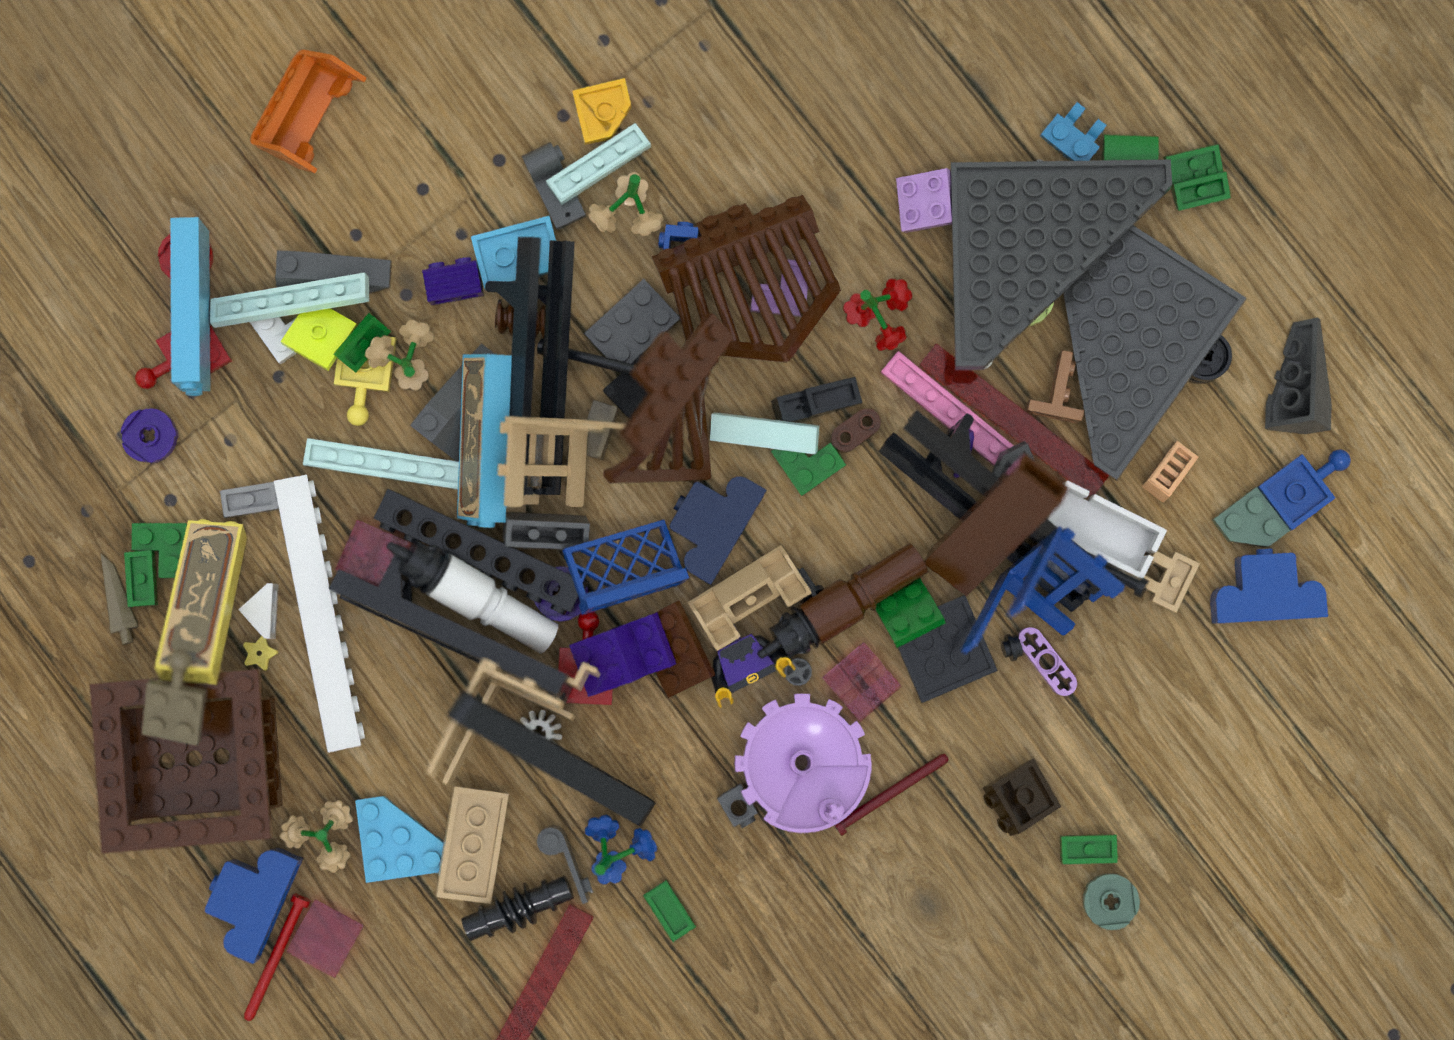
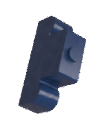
M739 476L732 478L728 482L726 487L727 497L720 495L700 482L693 484L686 497L680 496L674 506V510L677 513L669 526L671 531L697 545V548L690 549L685 555L684 565L688 572L707 584L712 585L767 491L766 489L745 477Z

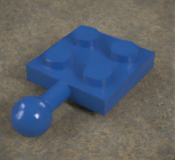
M1334 450L1329 455L1328 462L1315 471L1305 456L1301 454L1257 487L1291 531L1336 498L1323 482V479L1334 471L1347 469L1351 458L1345 450Z

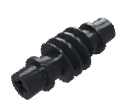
M561 876L549 882L543 879L541 880V885L533 889H529L525 882L523 883V894L515 886L513 887V898H510L506 891L502 892L503 902H500L494 895V905L487 908L481 905L478 907L477 912L461 918L468 939L473 941L485 935L491 938L495 936L494 931L504 927L509 932L515 933L516 923L520 928L524 929L527 927V920L532 925L536 924V913L550 908L552 911H556L557 905L574 899L566 876Z

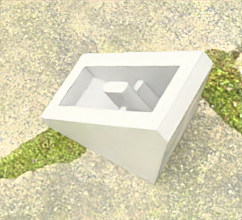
M267 583L238 609L262 637L266 639H276L279 584Z

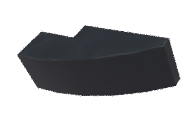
M855 377L807 388L800 392L776 397L771 401L776 420L788 422L804 421L863 403Z

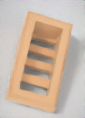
M1176 441L1142 487L1161 502H1165L1175 491L1199 456L1179 441ZM1174 453L1187 461V464L1185 465L1173 456ZM1168 462L1171 463L1173 466H1175V467H1176L1177 469H1179L1181 472L1178 473V472L1175 471L1173 468H1171L1169 465H1167V463H1168ZM1163 471L1165 474H1167L1169 477H1171L1174 481L1171 482L1169 479H1167L1165 476H1163L1160 472Z

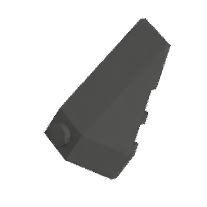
M277 251L275 275L277 287L365 272L369 277V294L390 288L391 260L301 251Z
M1317 317L1293 322L1283 351L1285 358L1281 370H1277L1274 378L1277 382L1273 394H1269L1266 401L1265 429L1298 434L1331 430L1332 403L1321 320Z
M482 343L472 353L496 355ZM462 365L426 404L410 425L457 462L459 461Z

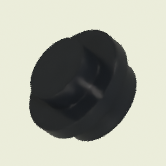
M1005 635L1004 641L1001 642L1003 655L1005 658L1009 657L1012 662L1016 661L1017 657L1023 656L1020 639L1017 635Z

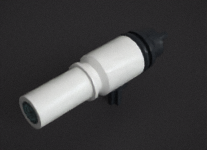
M392 541L387 543L386 549L402 559L398 572L408 577L411 586L415 588L420 587V592L423 594L426 593L469 620L481 619L480 623L484 626L490 624L539 654L544 653L551 645L556 636L558 624L509 596L507 590L503 587L496 588L494 579L455 556L449 555L448 551L444 550L441 552V548L436 545L426 546L419 541H415L407 550Z

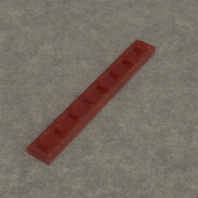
M938 344L933 346L920 363L919 367L1018 443L1023 441L1028 443L1031 453L1061 476L1090 491L1089 497L1096 494L1108 479L1109 475L1094 466L1091 461L972 370H955V357Z

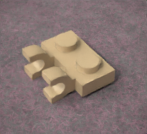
M1158 551L1148 554L1154 557L1151 564L1164 568L1158 582L1144 576L1145 579L1149 580L1146 591L1153 593L1149 601L1173 613H1177L1200 563L1176 551L1172 552L1170 558Z

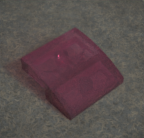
M357 520L335 570H343L378 587L394 557V554L386 549L387 543L392 541L408 549L410 542Z
M864 642L822 677L859 722L902 687Z
M315 899L292 939L287 953L336 978L364 925Z

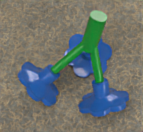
M602 815L599 818L594 817L588 820L585 834L601 843L602 852L596 856V862L591 868L592 873L597 876L599 883L603 885L609 882L613 884L619 883L622 879L621 874L626 871V863L620 859L630 854H638L641 859H647L648 861L655 859L657 845L652 840V835L648 830L635 829L634 837L632 838L633 844L630 845L629 849L620 853L616 851L608 853L607 842L616 836L619 822L612 820L609 815Z

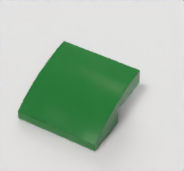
M1104 134L1101 160L1159 159L1158 136Z
M1219 144L1163 156L1164 160L1171 159V192L1177 211L1231 198L1227 172L1223 171Z

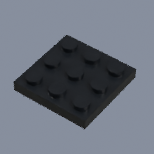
M965 595L937 606L946 623L898 647L921 703L998 671L983 635L978 644L969 652L964 654L961 651L976 622Z

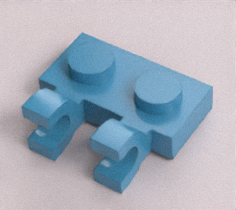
M1078 102L1065 118L1057 114L1041 133L1040 137L1070 161H1089L1100 148L1094 141L1107 125L1098 119L1087 134H1083L1073 126L1086 109Z

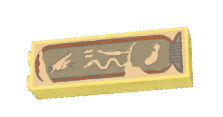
M206 519L198 521L188 520L155 664L160 680L172 681L173 670L168 665V657L174 650L182 649L191 656V665L184 671L183 682L217 684L247 541L243 524L233 521L225 523L211 522Z

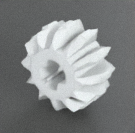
M545 710L540 711L539 719H537L534 711H530L531 722L527 718L521 717V723L532 730L542 726V731H546L545 737L551 741L552 739H562L561 734L554 733V730L562 727L561 724H555L554 726L550 724L556 718L554 714L550 715L547 720H544Z

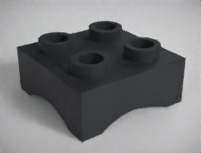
M641 353L631 364L636 365L644 354ZM621 373L603 389L605 395L629 419L648 394L632 375Z

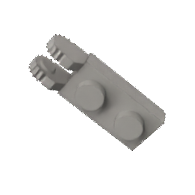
M274 482L220 491L224 518L279 510Z

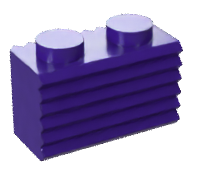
M470 257L456 259L455 264L445 266L444 262L432 263L428 265L429 269L422 270L427 301L430 305L484 296L478 263L476 260L471 261Z

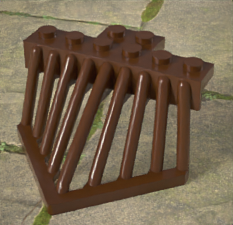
M803 195L791 197L784 203L774 207L764 208L754 215L751 214L746 203L732 206L720 214L707 216L702 221L695 223L701 237L691 238L685 241L684 244L671 249H664L659 254L652 256L667 294L674 293L686 341L694 332L684 288L690 285L700 321H702L707 314H710L701 286V280L707 278L722 324L734 336L728 344L727 351L720 356L776 362L790 361L841 291L839 282L814 235L819 232L813 210ZM801 239L806 241L826 281V285L822 290L798 242ZM784 246L790 248L814 299L810 307L782 249ZM769 252L774 256L802 316L798 323H796L766 254ZM752 259L757 261L787 327L789 335L785 341L751 265L750 260ZM739 265L745 276L774 345L763 343L733 267ZM720 272L723 273L727 280L751 343L740 342L717 276Z
M714 313L707 314L682 348L667 331L659 333L630 372L648 394L619 433L632 448V451L618 464L603 471V476L610 484L705 481L711 478L704 395L711 370L718 364L720 355L727 351L728 344L734 337ZM684 418L687 423L688 441L690 442L693 461L690 465L692 469H686L683 466ZM672 433V461L669 462V469H662L660 466ZM653 453L651 461L646 464L647 470H640L638 466Z

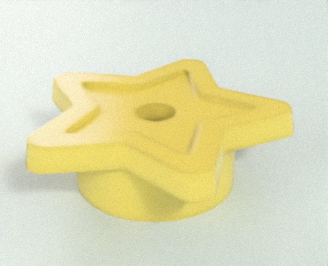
M262 636L256 643L245 642L243 644L248 653L244 662L245 666L257 664L264 671H267L269 660L278 654V650L271 648L267 643V639ZM258 651L262 652L261 656L257 655Z

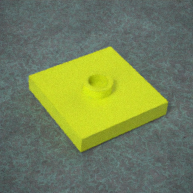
M331 308L300 313L280 342L285 347L329 371L337 359L334 355L335 351L357 327V323Z

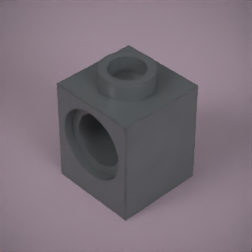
M741 783L719 795L717 800L733 827L740 825L741 828H744L756 820L754 815L758 811L753 803L748 805L743 798L741 791L744 788ZM735 800H742L746 803L747 809L745 813L736 815L731 810V804Z

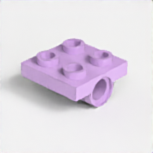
M945 168L896 178L902 232L908 233L952 224L951 170Z

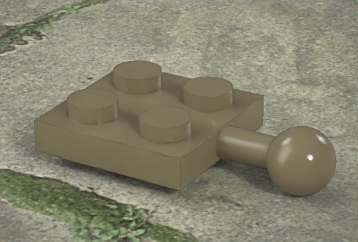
M177 649L171 652L168 657V665L173 670L171 683L150 679L147 682L142 734L198 745L201 741L206 690L183 685L184 671L191 665V656L187 651Z

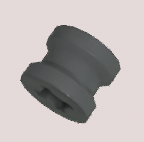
M802 658L791 659L796 669L793 670L791 666H786L784 673L786 679L793 685L801 686L806 684L812 675L810 664Z

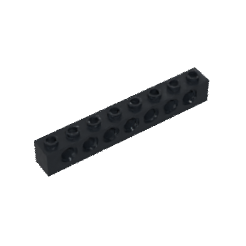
M387 489L373 518L381 522L380 528L393 534L397 529L405 533V540L412 543L422 541L430 546L436 545L441 548V552L444 550L448 551L449 555L451 554L468 565L479 568L478 571L490 578L495 576L502 579L501 585L516 592L517 588H521L527 591V598L541 603L542 599L552 603L550 607L552 610L566 615L567 611L575 613L580 599L570 574L516 548L505 547L504 543L400 493ZM410 511L412 522L404 526L401 517L405 512ZM430 523H435L437 532L433 537L429 538L425 532L426 527ZM458 534L461 537V545L457 549H452L450 539L453 535ZM479 546H483L486 550V556L481 561H477L474 557V551ZM507 557L510 560L511 566L507 572L502 573L499 570L498 564L502 558ZM528 569H532L535 572V580L531 584H526L523 581V574ZM556 580L560 585V591L557 595L551 596L547 591V587L551 581ZM583 581V587L586 589L588 583Z

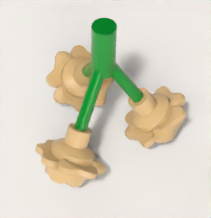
M340 800L336 802L327 801L324 805L325 807L320 810L325 826L319 831H309L310 826L305 823L302 816L297 818L292 815L289 816L287 822L281 824L282 832L280 833V839L285 841L287 848L294 847L299 849L302 843L307 841L309 837H316L324 845L316 859L318 863H321L320 869L335 873L338 869L345 868L346 861L350 858L347 846L344 844L339 845L336 842L329 843L327 836L330 828L332 830L339 828L347 829L348 823L353 821L348 805L343 804Z

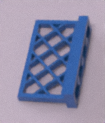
M665 520L563 550L581 602L579 608L582 615L682 585L689 579L686 568L682 569ZM659 528L663 538L660 546L646 539L651 530ZM632 537L640 542L635 553L622 547L625 538ZM606 544L615 549L610 561L596 554L600 545ZM643 544L657 551L652 562L639 556ZM580 551L590 556L585 568L575 564L572 556L573 553ZM618 552L632 558L627 570L614 563ZM661 553L670 558L673 568L665 570L656 565ZM593 559L607 565L602 577L589 571ZM635 561L649 567L646 576L639 577L631 572ZM611 568L624 574L620 584L615 585L606 580ZM585 576L599 582L596 591L586 594L582 584Z

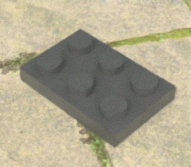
M643 279L590 327L584 335L606 358L631 364L641 353L644 354L659 333L668 332L680 321V317L650 284Z

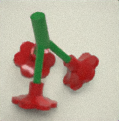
M892 278L886 282V288L883 289L882 296L874 297L868 290L862 291L861 294H854L850 297V301L843 305V311L847 314L846 321L851 325L857 324L859 327H866L870 320L876 316L881 325L880 331L882 333L875 339L876 347L879 351L885 349L893 350L899 343L906 340V330L903 326L894 328L886 324L877 306L879 302L886 301L887 307L890 310L898 309L899 311H904L908 308V302L912 299V292L908 289L907 282L904 279L896 280Z

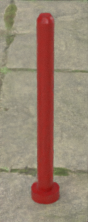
M293 893L290 899L293 905L245 1010L244 1019L247 1021H252L255 1018L303 908H308L311 902L310 899L302 895Z

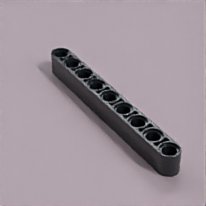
M464 690L460 692L446 714L463 727L640 827L656 804L655 801Z

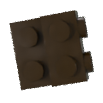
M1034 759L1026 761L1011 772L1000 776L983 787L986 793L983 795L984 802L989 808L995 809L999 816L997 819L999 828L1004 833H1008L1009 836L1022 833L1061 807Z

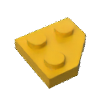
M625 78L572 91L585 145L611 139L632 107Z

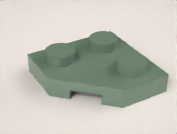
M1254 487L1212 519V522L1225 539L1233 543L1269 547L1290 531L1258 487Z

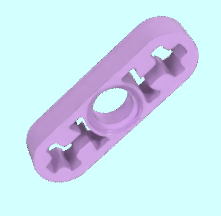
M1032 627L1022 629L1017 636L1020 639L1025 656L1053 692L1061 696L1072 694L1077 687V680L1073 673L1038 629ZM1025 633L1029 635L1035 634L1034 643L1037 647H1041L1043 644L1046 648L1038 651L1033 657L1031 652L1036 650L1032 645H1024L1023 642L1026 640ZM1046 653L1054 658V665L1048 670L1043 669L1039 664L1040 657ZM1059 666L1063 670L1059 671L1058 674L1064 679H1070L1068 690L1064 688L1058 689L1057 685L1060 682L1056 676H1052L1051 679L1048 677V674L1054 673Z

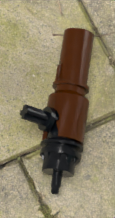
M909 543L878 563L868 565L860 571L851 574L850 580L844 581L839 579L825 588L822 585L815 586L804 568H797L812 593L800 600V609L794 606L791 607L792 615L785 612L782 614L779 622L769 628L774 640L763 646L757 654L760 659H763L781 650L787 658H791L796 654L809 653L811 651L810 645L817 649L819 644L826 643L863 620L866 610H875L876 604L927 574L928 569L916 548Z

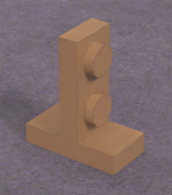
M1062 350L1058 354L1049 403L1030 399L1026 403L1024 413L1075 424L1082 421L1084 410L1063 406V403L1068 402L1070 387H1066L1068 376L1072 377L1075 370L1076 362L1072 360L1073 352Z

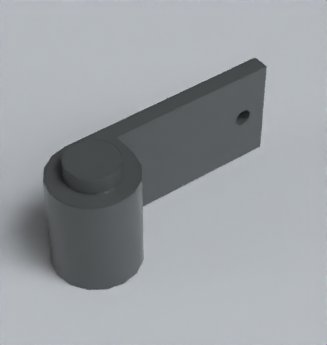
M549 142L521 156L557 230L586 217L577 196L561 205L546 184V180L563 170L561 161L565 160L558 145L553 147L552 143Z
M557 825L547 826L538 835L537 846L539 850L546 855H556L564 852L582 904L587 903L590 899L588 892L591 894L594 892L589 878H582L566 832Z

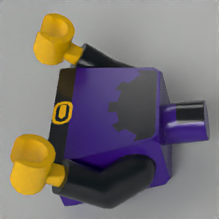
M750 634L744 638L739 637L726 647L718 650V655L715 656L712 662V668L716 675L711 677L716 693L715 699L718 707H722L720 701L723 698H729L731 704H733V692L777 670L782 677H786L783 669L786 666H791L795 670L794 664L781 650L760 659L757 652L763 646L772 642L761 635L753 636Z

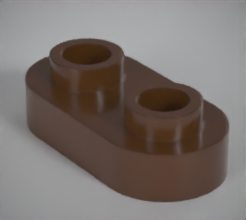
M868 408L858 411L834 429L831 435V442L839 452L846 453L852 451L878 431L881 424L880 416L876 411ZM869 417L872 420V425L869 427L864 426L862 419ZM847 433L850 436V441L847 443L842 442L840 435Z

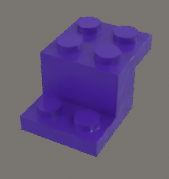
M658 613L617 626L569 645L578 670L582 663L585 662L597 668L600 672L599 678L591 674L588 675L584 684L588 697L634 682L648 674L676 665Z

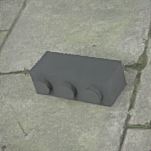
M506 512V522H503L502 539L505 547L565 549L589 542L590 523L585 515Z

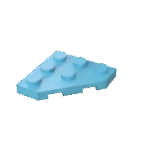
M385 796L355 800L366 883L439 873L444 843L442 839L432 834L408 813L402 811Z

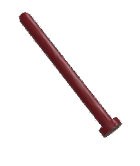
M938 755L856 808L844 820L834 825L839 834L843 836L847 833L846 828L947 764L949 761L947 755Z

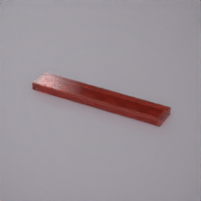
M569 904L496 1040H528L594 916Z

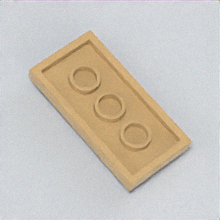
M453 785L435 892L436 897L491 904L508 793Z

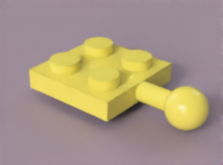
M390 337L391 345H393L394 347L393 353L395 355L397 339L395 337ZM337 358L334 385L356 388L354 405L347 411V419L352 425L361 426L369 418V412L365 407L367 390L390 391L393 361L388 362L384 367L372 368L368 364L369 359H367L355 373Z

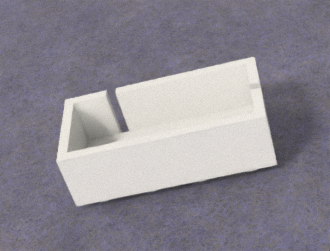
M1070 481L1064 482L1069 487V490L1062 504L1047 519L1056 527L1060 526L1063 529L1068 527L1075 533V537L1072 540L1093 558L1100 554L1108 560L1106 565L1137 580L1144 578L1154 558L1150 555L1144 556L1145 552L1149 554L1157 552L1167 530L1096 494L1085 500L1083 498L1088 497L1090 491Z

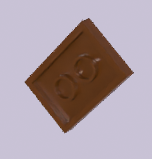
M680 601L674 602L655 612L658 613L676 661V665L656 672L667 697H672L716 675Z

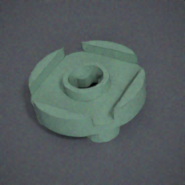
M1105 873L1087 883L1083 894V908L1086 915L1096 925L1107 930L1122 929L1130 923L1139 911L1140 898L1138 891L1128 879L1115 873ZM1109 894H1112L1114 898H1118V903L1114 904L1113 909H1109V906L1104 904V899H1107Z

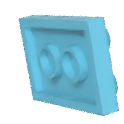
M550 216L471 236L484 289L487 281L516 282L518 237L541 238L539 276L548 274L550 240L556 241Z

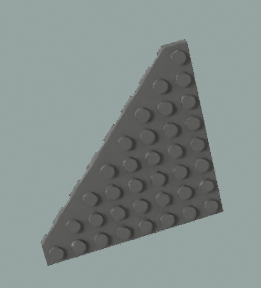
M1171 159L951 162L955 370H984L1171 189Z
M1134 225L1064 292L1094 466L1118 481L1246 301V297Z

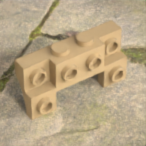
M782 545L695 597L688 604L718 651L741 637L733 625L737 621L778 596H781L786 605L790 607L812 592Z

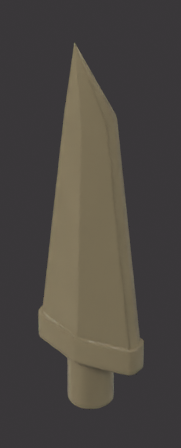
M101 554L110 633L119 632L122 645L133 643L130 629L138 627L137 620L131 607L127 605V596L115 566Z

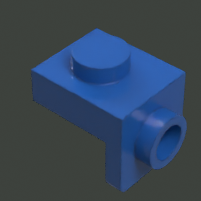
M678 222L677 225L666 224L665 232H660L659 248H663V250L670 249L671 241L685 242L691 238H698V227H693L694 224L689 222Z

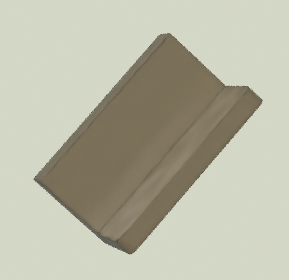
M593 400L587 420L616 422L620 409L616 405L611 406ZM613 428L588 430L587 456L603 461Z

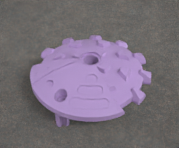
M794 694L795 703L779 707L776 700L771 701L762 707L766 715L756 726L749 722L745 725L740 734V737L747 739L744 755L735 756L734 767L735 772L744 771L748 788L741 791L743 798L748 805L757 801L767 811L763 818L766 822L785 831L810 833L830 828L844 820L854 811L867 790L872 762L871 754L862 755L858 738L865 735L862 727L857 721L849 725L839 715L843 708L841 705L828 699L824 707L810 703V694ZM799 755L805 756L808 761L807 767L802 771L798 770L795 766V760Z

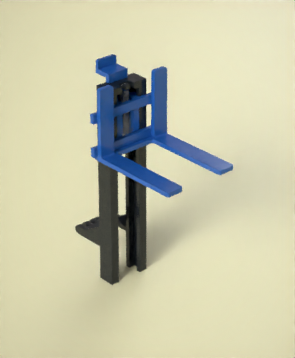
M916 410L908 418V423L903 429L929 450L926 458L895 432L885 440L879 453L960 519L977 501L942 472L941 461L982 495L999 478L971 456L969 429L974 422V418L970 414H965L944 433ZM1046 519L1030 534L1039 542L1036 546L1031 547L1023 541L1007 557L1013 564L1000 574L961 651L966 654L978 644L1005 590L1015 596L1007 613L1008 615L1013 617L1027 606L1064 636L1074 628L1075 623L1056 608L1054 604L1059 602L1070 612H1073L1083 604L1084 600L1089 599L1091 602H1094L1102 595L1115 598L1123 592L1125 585L1104 567L1108 560L1100 554L1093 558L1072 540L1075 537V533L1068 527L1065 529L1060 526L1056 527ZM1036 584L1048 593L1045 597L1034 589Z

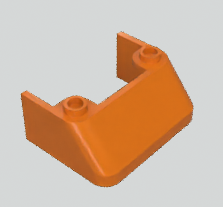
M300 50L293 57L251 135V144L298 169L316 173L317 168L310 164L314 158L313 146L309 144L312 135L333 97L346 96L352 88V80L365 82L367 77L332 54Z

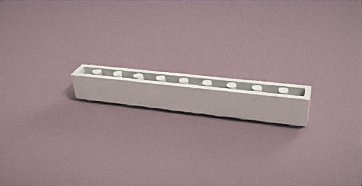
M307 475L275 480L274 487L327 752L361 746L360 740L365 739L362 722L357 723L355 718V712H360L357 696H351L349 686L354 685L351 668H345L344 658H349L346 641L340 642L338 633L343 631L340 615H335L333 608L334 604H338L337 595L329 589L328 578L333 577L330 561L324 562L322 551L327 550L324 534L319 535L317 524L322 523L319 507L313 508L311 498L316 497L314 481H308Z

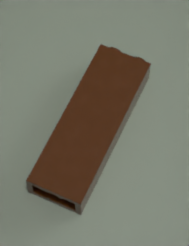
M1024 453L931 548L924 561L926 566L967 596L1062 504L1069 487Z

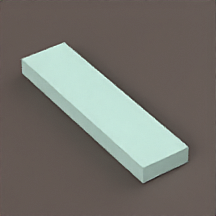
M634 123L546 180V184L560 204L563 205L651 148V143L637 124Z
M717 412L711 414L710 441L816 454L818 452L819 425Z

